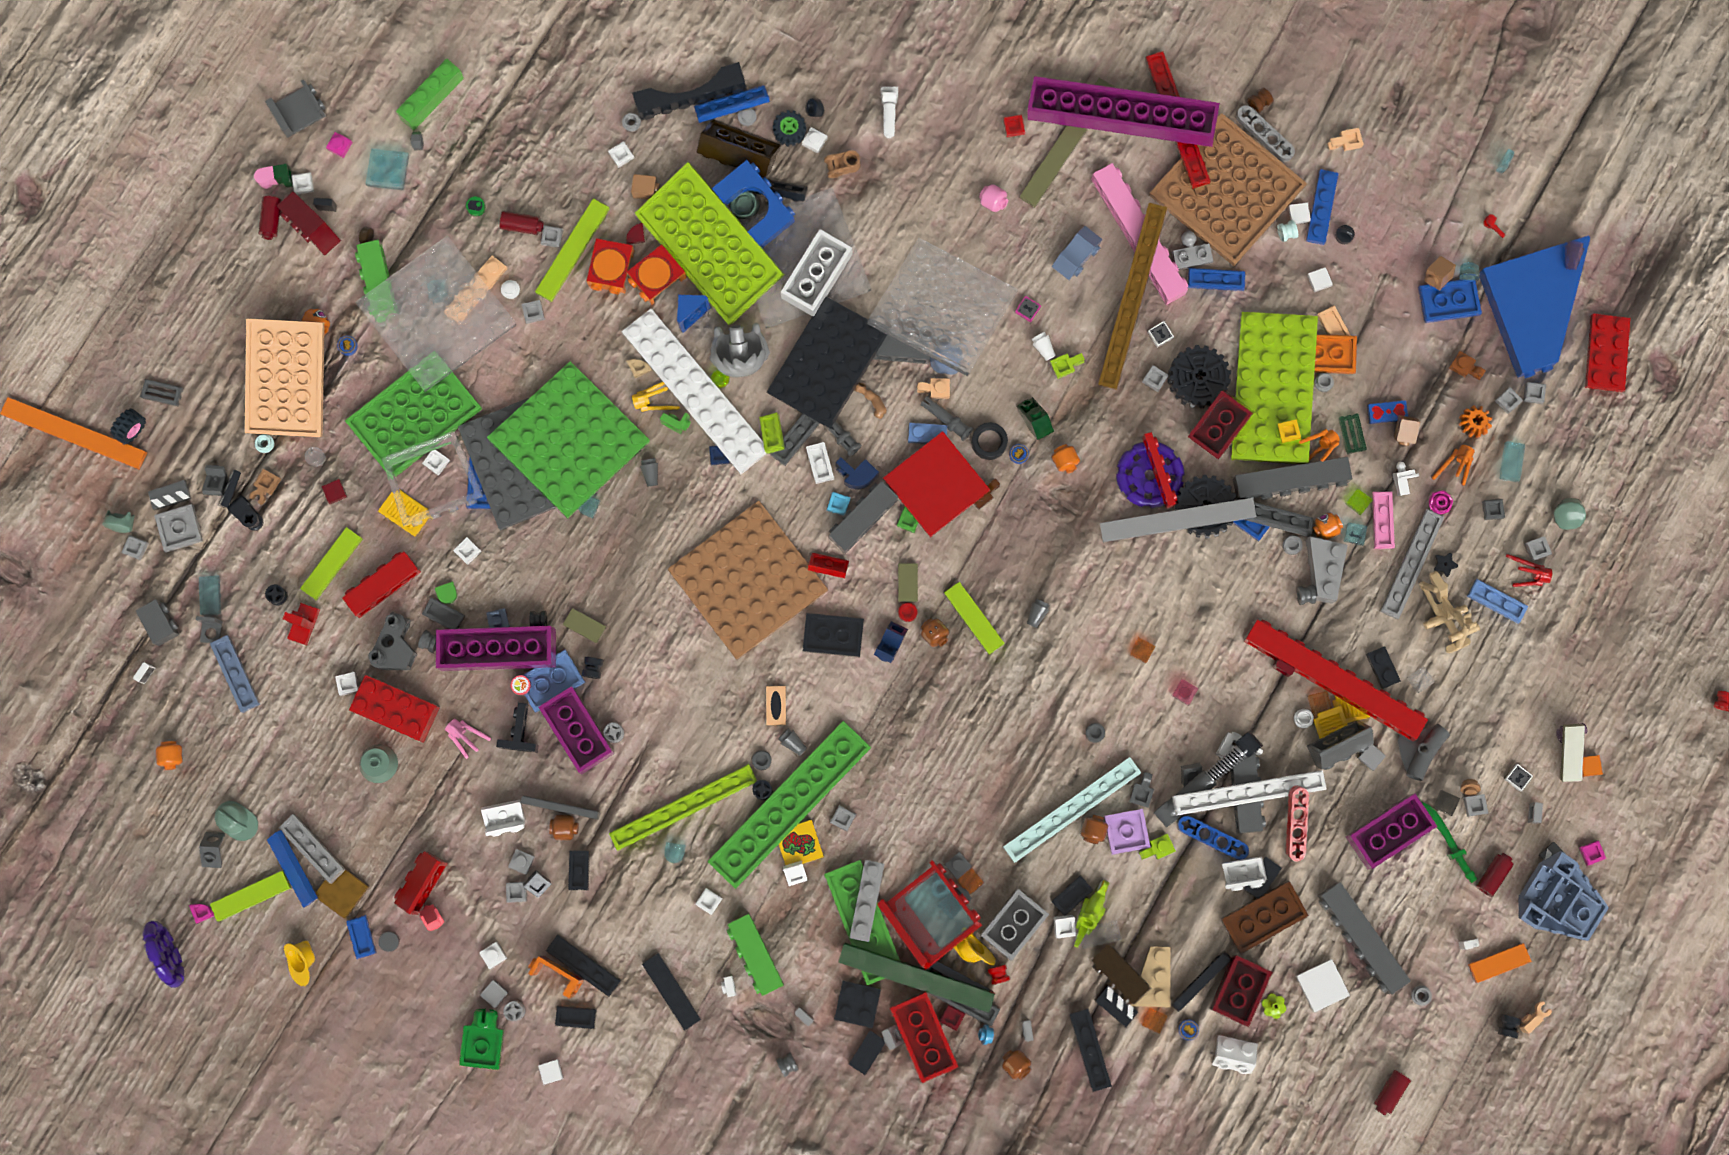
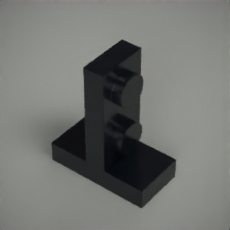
M518 703V707L514 708L513 718L516 719L515 726L511 728V738H513V741L497 739V748L538 753L539 745L524 742L528 704Z

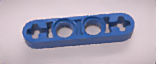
M1184 816L1178 820L1177 828L1181 833L1237 860L1245 859L1249 855V848L1245 843L1190 816ZM1189 820V825L1196 827V824L1199 825L1195 830V835L1192 834L1193 829H1183L1182 821L1186 822ZM1200 829H1208L1209 837L1207 839H1202L1199 836ZM1219 837L1226 838V847L1220 848L1217 845ZM1231 842H1234L1232 846L1236 848L1242 846L1244 854L1237 856V851L1230 849V852H1228L1227 850L1230 848Z

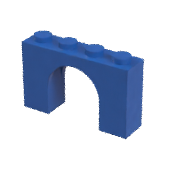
M746 160L716 184L712 190L726 206L747 191L759 192L767 198L769 209L766 216L747 231L759 246L763 248L795 222L793 217L795 213L789 206L785 207L783 205V198L777 191L774 193L770 189L772 185L767 178H761L758 174L760 170L754 163L750 164Z

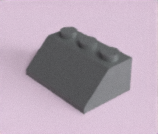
M1356 720L1307 745L1315 766L1321 770H1328L1334 767L1335 763L1346 761L1357 752L1366 751L1369 748L1368 746L1374 744L1373 729L1371 726Z

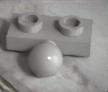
M1191 231L1184 232L1181 237L1182 243L1187 248L1172 251L1173 260L1178 269L1213 263L1210 243L1194 246L1196 235Z

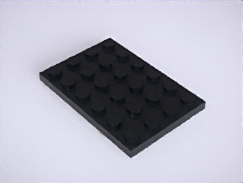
M825 297L766 393L831 429L889 331L834 300Z

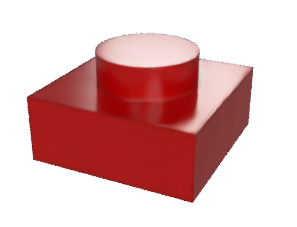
M1022 115L1004 117L1006 138L1025 135Z

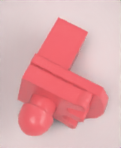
M433 904L425 905L423 910L419 911V916L428 931L438 929L444 923V920Z

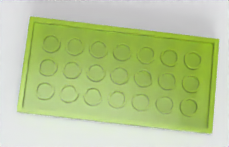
M689 162L635 212V215L677 261L689 279L708 298L710 304L728 325L733 324L785 275Z
M1258 312L1241 313L1235 398L1255 413L1232 442L1231 460L1288 464L1309 463L1310 441L1302 444L1299 441L1309 437L1311 434L1318 316ZM1297 419L1301 439L1282 443L1277 424Z

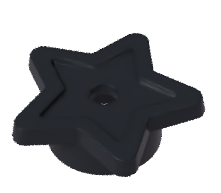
M1448 553L1446 556H1435L1437 563L1434 571H1440L1446 577H1449L1451 570L1458 568V564L1452 560V553Z

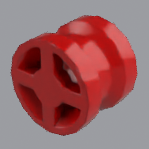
M1718 691V699L1714 702V707L1729 712V692Z
M1006 964L988 969V974L992 977L991 985L1010 980V976L1006 973Z

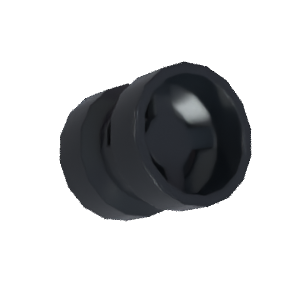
M585 657V669L582 670L581 676L601 679L602 673L600 668L603 666L604 660Z
M1502 1014V1026L1499 1027L1498 1034L1518 1039L1519 1032L1517 1028L1521 1025L1522 1019Z

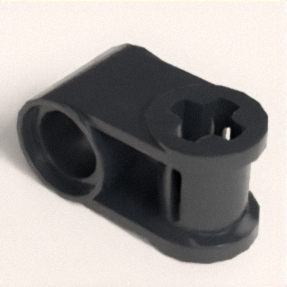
M240 495L227 507L229 512L245 527L253 531L262 528L263 518L243 495Z

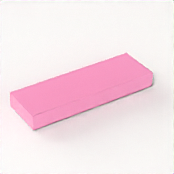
M1372 492L1374 549H1394L1392 492Z

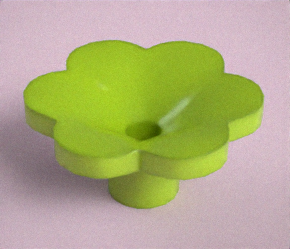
M1269 994L1267 999L1262 1001L1264 1014L1272 1016L1274 1019L1280 1018L1281 1014L1285 1013L1287 1009L1284 1005V998L1275 994Z

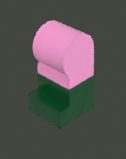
M287 163L260 168L254 174L255 181L264 189L277 184H284L286 188L293 187L292 172Z

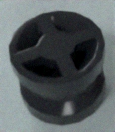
M270 585L265 591L266 599L273 605L280 606L287 600V592L280 585Z
M530 611L529 625L547 626V612L541 611L536 613L535 611Z
M758 780L754 783L752 790L756 798L766 800L771 796L772 786L768 781Z

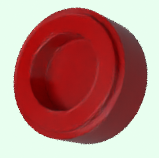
M904 603L900 606L898 615L902 621L912 622L917 617L918 611L914 604Z

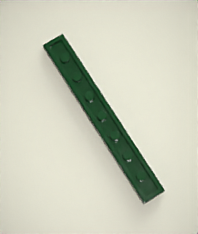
M844 943L838 963L988 1013L995 996V992L848 943Z

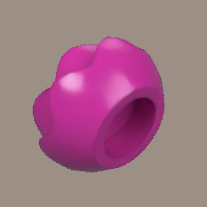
M1442 490L1432 493L1429 498V507L1433 512L1445 514L1451 510L1453 499L1446 491Z

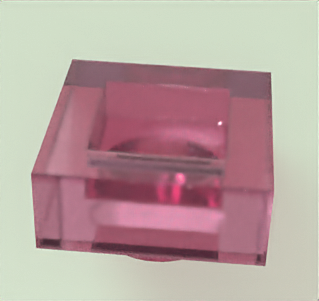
M1181 679L1172 697L1189 706L1199 688Z

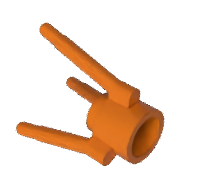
M1324 429L1299 441L1302 444L1321 437L1319 440L1321 446L1309 455V461L1321 450L1329 448L1321 458L1322 462L1325 461L1333 449L1339 445L1340 439L1334 430L1328 431Z
M1461 445L1459 449H1455L1452 455L1432 476V479L1435 480L1450 462L1457 457L1456 461L1460 465L1455 474L1456 477H1459L1464 465H1466L1461 483L1464 486L1474 459L1475 450L1468 445Z

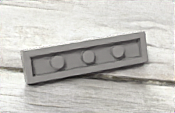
M292 814L279 827L329 883L332 884L346 870L295 814Z
M865 860L850 934L852 939L867 942L870 940L884 869L883 863Z

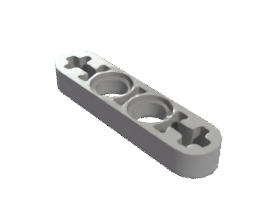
M1246 105L1239 108L1236 114L1237 121L1276 158L1282 162L1290 161L1295 153L1294 147L1253 108ZM1243 113H1249L1248 117H1242ZM1254 124H1262L1264 128L1263 131H1256L1254 129ZM1267 137H1276L1277 143L1270 144L1267 141ZM1280 143H1282L1281 147H1279L1278 150L1275 149L1278 147ZM1289 150L1288 155H1282L1283 151Z

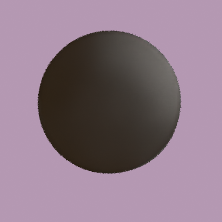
M363 227L359 233L360 244L373 240L374 231L372 228Z

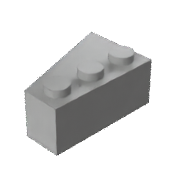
M1309 537L1305 542L1308 550L1311 585L1315 586L1316 601L1333 604L1337 601L1348 545Z

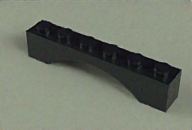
M737 62L721 67L712 79L691 91L667 93L647 88L632 94L640 120H649L654 118L655 115H666L676 109H687L693 104H703L714 98L720 99L731 93L743 92L746 89V83L740 63Z

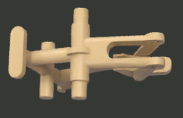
M1437 571L1429 574L1432 585L1424 581L1419 583L1421 590L1424 591L1436 615L1424 622L1423 625L1427 630L1443 623L1446 624L1451 635H1448L1450 642L1456 641L1445 649L1447 653L1451 654L1469 646L1471 640L1466 637L1479 631L1480 627L1476 622L1472 621L1471 613L1462 615L1468 612L1466 605L1453 608L1448 600V584L1442 580ZM1430 591L1436 593L1437 599L1441 604L1435 603ZM1452 619H1456L1462 627L1460 631H1458Z

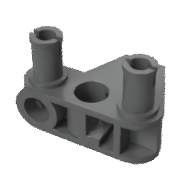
M391 612L386 617L385 624L375 646L368 655L372 666L379 670H411L418 654L404 640L410 627V619Z

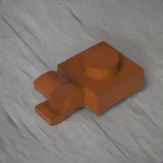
M1461 351L1458 352L1449 369L1463 377L1470 374L1478 380L1486 372L1485 369L1474 365L1475 359Z

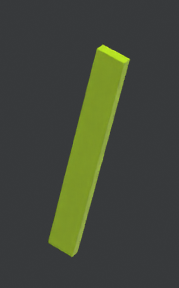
M748 764L610 832L609 835L616 850L619 851L753 785L757 779Z

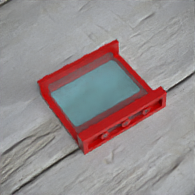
M933 860L929 862L932 867L888 902L882 899L877 903L919 964L925 969H928L982 926L979 921L981 916L975 909L971 910L967 905L970 903L963 893L959 894L956 890L958 885L952 878L948 879L945 873L947 871L940 862L937 864Z

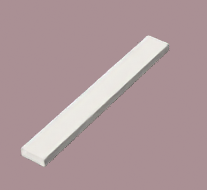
M1323 770L1175 795L1172 796L1177 816L1289 796L1290 789L1295 785L1302 786L1309 793L1326 790Z

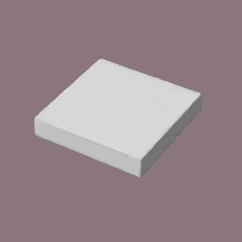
M1332 959L1296 975L1314 1013L1350 996Z

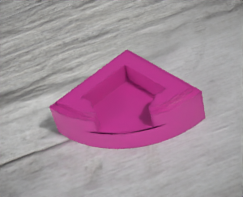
M189 905L196 924L215 916L212 909L207 905Z

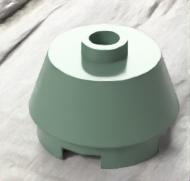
M381 744L373 745L367 748L361 755L359 768L363 777L368 781L383 783L390 780L396 773L398 759L390 747Z

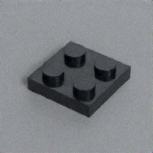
M842 981L834 1020L873 1029L881 989Z

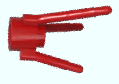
M1506 554V557L1534 567V569L1519 566L1518 570L1533 573L1532 577L1536 581L1513 583V587L1543 586V583L1551 582L1553 574L1551 568Z

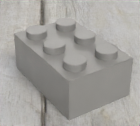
M1017 889L980 936L1012 961L1049 914Z

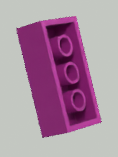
M572 686L538 707L580 774L587 772L615 754Z
M1414 793L1406 796L1345 837L1366 869L1370 870L1438 826Z

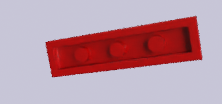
M1152 432L1143 435L1142 440L1166 509L1173 508L1176 504L1177 496L1174 490L1171 491L1169 485L1171 478L1168 472L1165 473L1163 467L1165 461L1163 455H1159L1157 437H1153Z

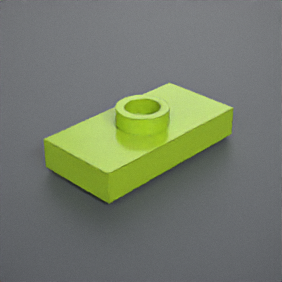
M776 412L759 417L765 452L769 454L785 449L779 414Z

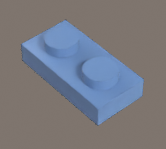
M909 423L908 443L927 444L942 431L947 436V425Z

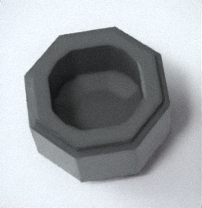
M420 131L412 132L410 137L411 146L415 151L422 150L424 147L423 136Z

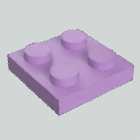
M1143 809L1104 816V821L1108 824L1107 836L1111 855L1151 848Z

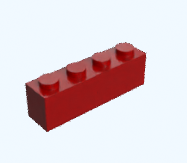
M405 551L396 553L389 563L380 565L376 569L377 572L371 576L364 577L360 581L361 584L357 587H351L345 592V596L342 599L356 617L361 618L421 573L420 569Z

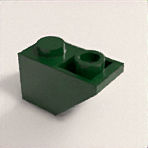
M1033 397L1017 405V409L1028 429L1037 440L1054 432L1048 413Z

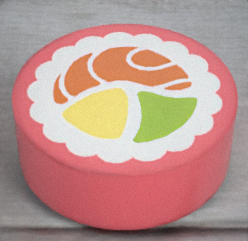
M523 675L516 676L511 681V689L517 695H525L531 689V682Z

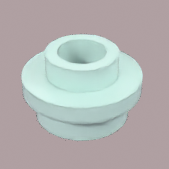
M268 434L259 435L255 440V447L261 453H268L274 447V440ZM264 441H268V445L266 447L262 446V443Z

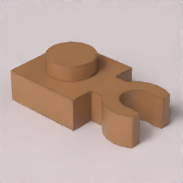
M263 469L253 484L257 487V490L251 492L249 498L254 500L259 495L258 503L263 505L266 500V493L272 495L281 479Z

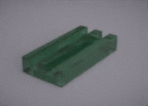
M1359 414L1339 417L1346 453L1352 454L1366 451L1367 448ZM1353 419H1354V422H1355V427H1356V431H1357V435H1358V439H1359V443H1360V448L1358 447V443H1357V438H1356V434H1355V430H1354V426H1353V422H1352ZM1345 421H1348L1354 449H1351Z

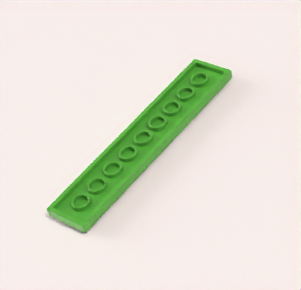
M843 721L707 862L737 889L781 841L860 761L871 747Z

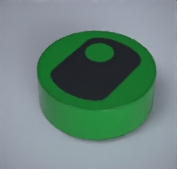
M471 197L466 203V209L472 216L477 217L485 212L486 206L480 197Z

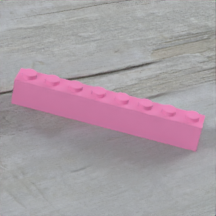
M1112 163L1093 173L1091 180L1135 252L1145 214L1143 215L1140 210L1141 205L1139 201L1131 195L1130 186L1122 180L1121 171L1118 167L1115 168ZM1158 241L1149 278L1167 305L1186 295L1188 283L1185 278L1180 277L1179 269L1176 263L1170 260L1167 248Z

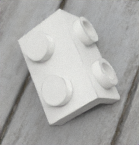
M520 800L482 807L481 812L486 827V836L491 835L495 837L508 831L518 832L525 827L526 820Z
M1262 856L1223 862L1222 864L1226 879V889L1231 888L1232 891L1242 890L1243 886L1249 885L1251 888L1263 886L1262 883H1265L1267 880Z
M1219 1035L1213 1065L1221 1069L1235 1070L1242 1074H1251L1256 1066L1258 1044Z

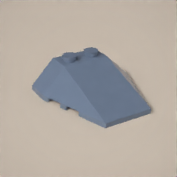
M1561 851L1538 864L1518 896V918L1534 929L1589 941L1609 907L1597 890L1592 887L1588 877L1579 868V864Z

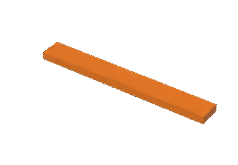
M7 397L0 412V415L138 470H140L147 455L146 451L128 444L124 445L118 440Z

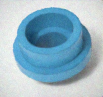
M984 1025L979 1029L978 1039L981 1040L982 1045L991 1044L994 1037V1029L989 1027V1025Z

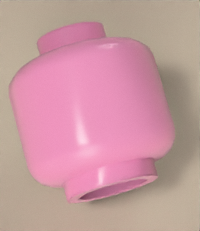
M994 184L985 186L980 193L979 198L981 199L982 206L992 212L1003 210L1008 204L1007 192Z

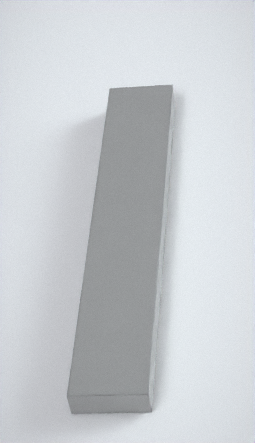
M1429 509L1425 510L1380 612L1397 620L1400 618L1444 516Z

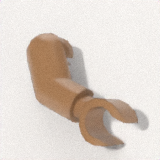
M863 382L858 383L854 391L862 393L866 399L870 400L876 409L874 416L882 419L887 409L881 397L870 389L867 390L866 384Z

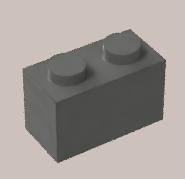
M155 599L135 610L153 644L160 646L180 635L177 631L179 626L173 618H170L168 614L170 610L165 602Z

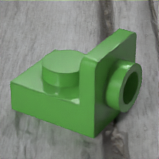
M686 412L681 421H678L679 418L671 413L669 415L663 413L660 417L662 425L679 434L683 430L686 431L691 423L690 416Z

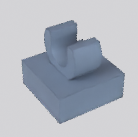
M505 608L486 613L489 628L510 627Z

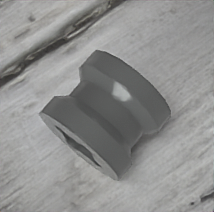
M1314 585L1297 587L1299 605H1304L1308 602L1311 604L1316 603L1317 598Z
M425 630L419 640L418 647L421 649L426 648L430 653H434L436 651V635H432L430 631Z
M791 1052L784 1058L776 1059L784 1077H787L792 1071L796 1072L799 1070Z

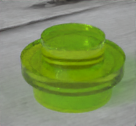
M715 370L711 375V380L718 388H724L728 385L730 377L724 375L719 370Z

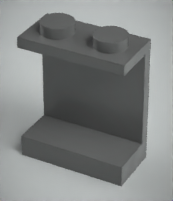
M304 79L301 80L304 87L276 103L272 98L265 101L287 138L326 117L323 111L326 109L321 99L316 100L314 96L317 94L312 84L307 85Z

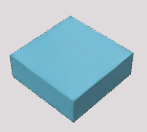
M832 492L827 511L844 516L851 497Z

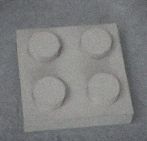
M190 504L154 515L165 552L203 541L194 505Z

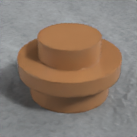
M1475 779L1464 780L1460 787L1461 792L1467 796H1475L1481 791V786Z

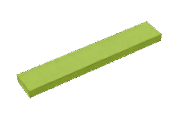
M594 198L592 199L536 289L535 293L553 302L609 212L610 208Z

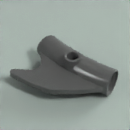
M1436 724L1431 728L1424 729L1415 741H1411L1401 734L1399 735L1398 746L1407 772L1406 776L1414 780L1423 781L1434 756L1450 736V733L1444 727Z

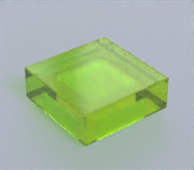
M1357 488L1345 504L1361 515L1373 499Z

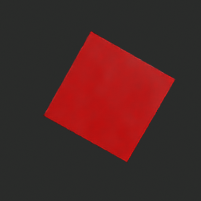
M943 431L883 477L884 481L930 538L990 492L989 487Z

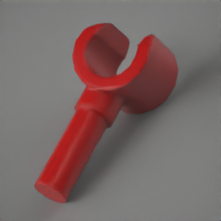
M1492 214L1486 216L1483 222L1484 226L1492 228L1504 238L1506 235L1495 224L1497 217Z

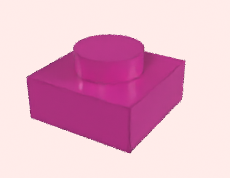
M335 132L326 149L344 158L353 142Z

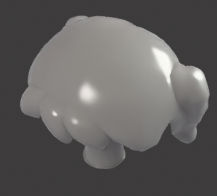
M758 323L752 325L751 333L745 334L743 332L744 327L741 325L731 326L729 328L730 334H724L719 326L715 327L710 361L721 373L735 378L750 376L756 373L762 367L764 361L768 359L770 351Z

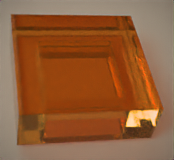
M1138 637L1129 655L1146 664L1156 646Z
M973 868L957 880L970 895L984 884Z
M1149 1007L1141 1026L1160 1034L1167 1015Z

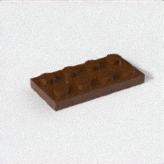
M1287 881L1222 917L1221 921L1239 954H1242L1309 915L1291 882Z

